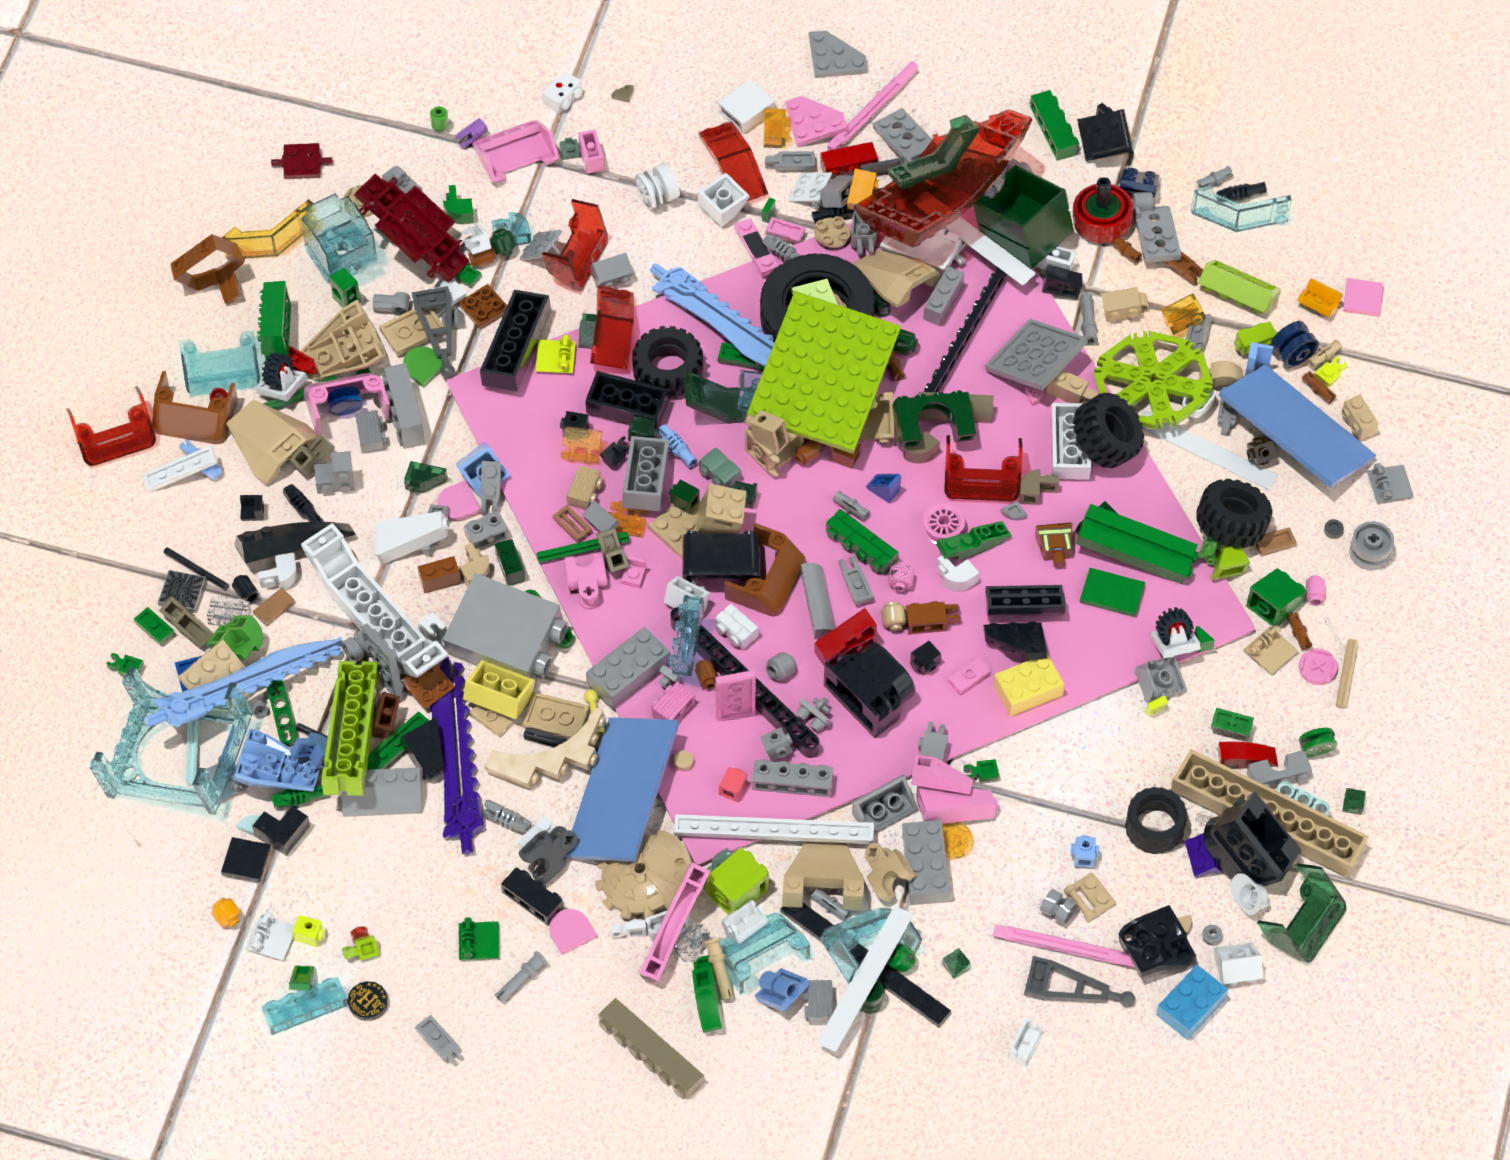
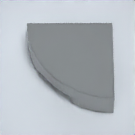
M1018 501L1001 509L1002 515L1008 519L1024 520L1027 518L1026 512Z

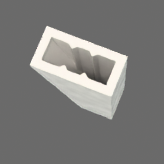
M442 511L376 522L377 558L382 564H386L448 536V529H450L449 519L444 516Z

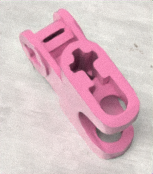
M595 553L593 555L594 561L588 567L578 566L573 556L565 557L569 591H579L580 603L585 609H593L598 606V587L607 586L603 553Z

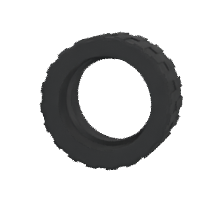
M1163 787L1145 788L1135 794L1128 805L1125 822L1126 834L1130 842L1136 848L1146 853L1162 854L1173 850L1184 836L1187 821L1185 803L1178 794ZM1147 810H1161L1173 819L1175 825L1165 831H1152L1140 823L1138 816Z

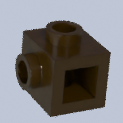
M1256 437L1252 439V442L1247 443V457L1258 465L1268 464L1269 460L1278 458L1275 442L1268 437Z

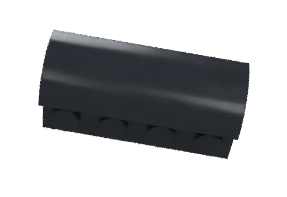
M1062 585L985 586L987 617L1065 615L1066 606Z

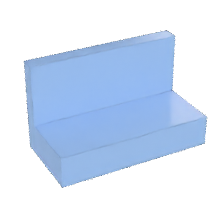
M1251 342L1245 376L1253 372L1254 367L1260 368L1265 364L1268 367L1270 366L1273 346Z

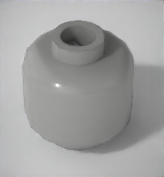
M785 652L771 657L767 661L766 670L768 675L778 681L791 676L795 672L794 658Z

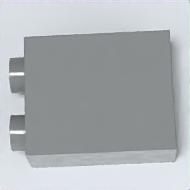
M475 573L443 637V642L449 655L475 665L484 660L535 680L537 675L544 677L547 674L552 662V655L547 653L553 641L559 644L562 642L567 632L568 622L563 620L560 605Z

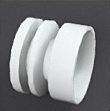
M665 162L654 166L652 173L649 170H645L643 173L640 172L635 175L639 194L649 209L655 208L656 204L658 206L662 205L663 198L669 202L680 196L679 186L674 173Z

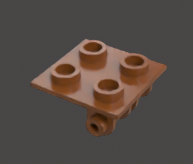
M437 664L419 677L407 675L401 680L405 686V692L407 694L411 693L424 710L455 688Z

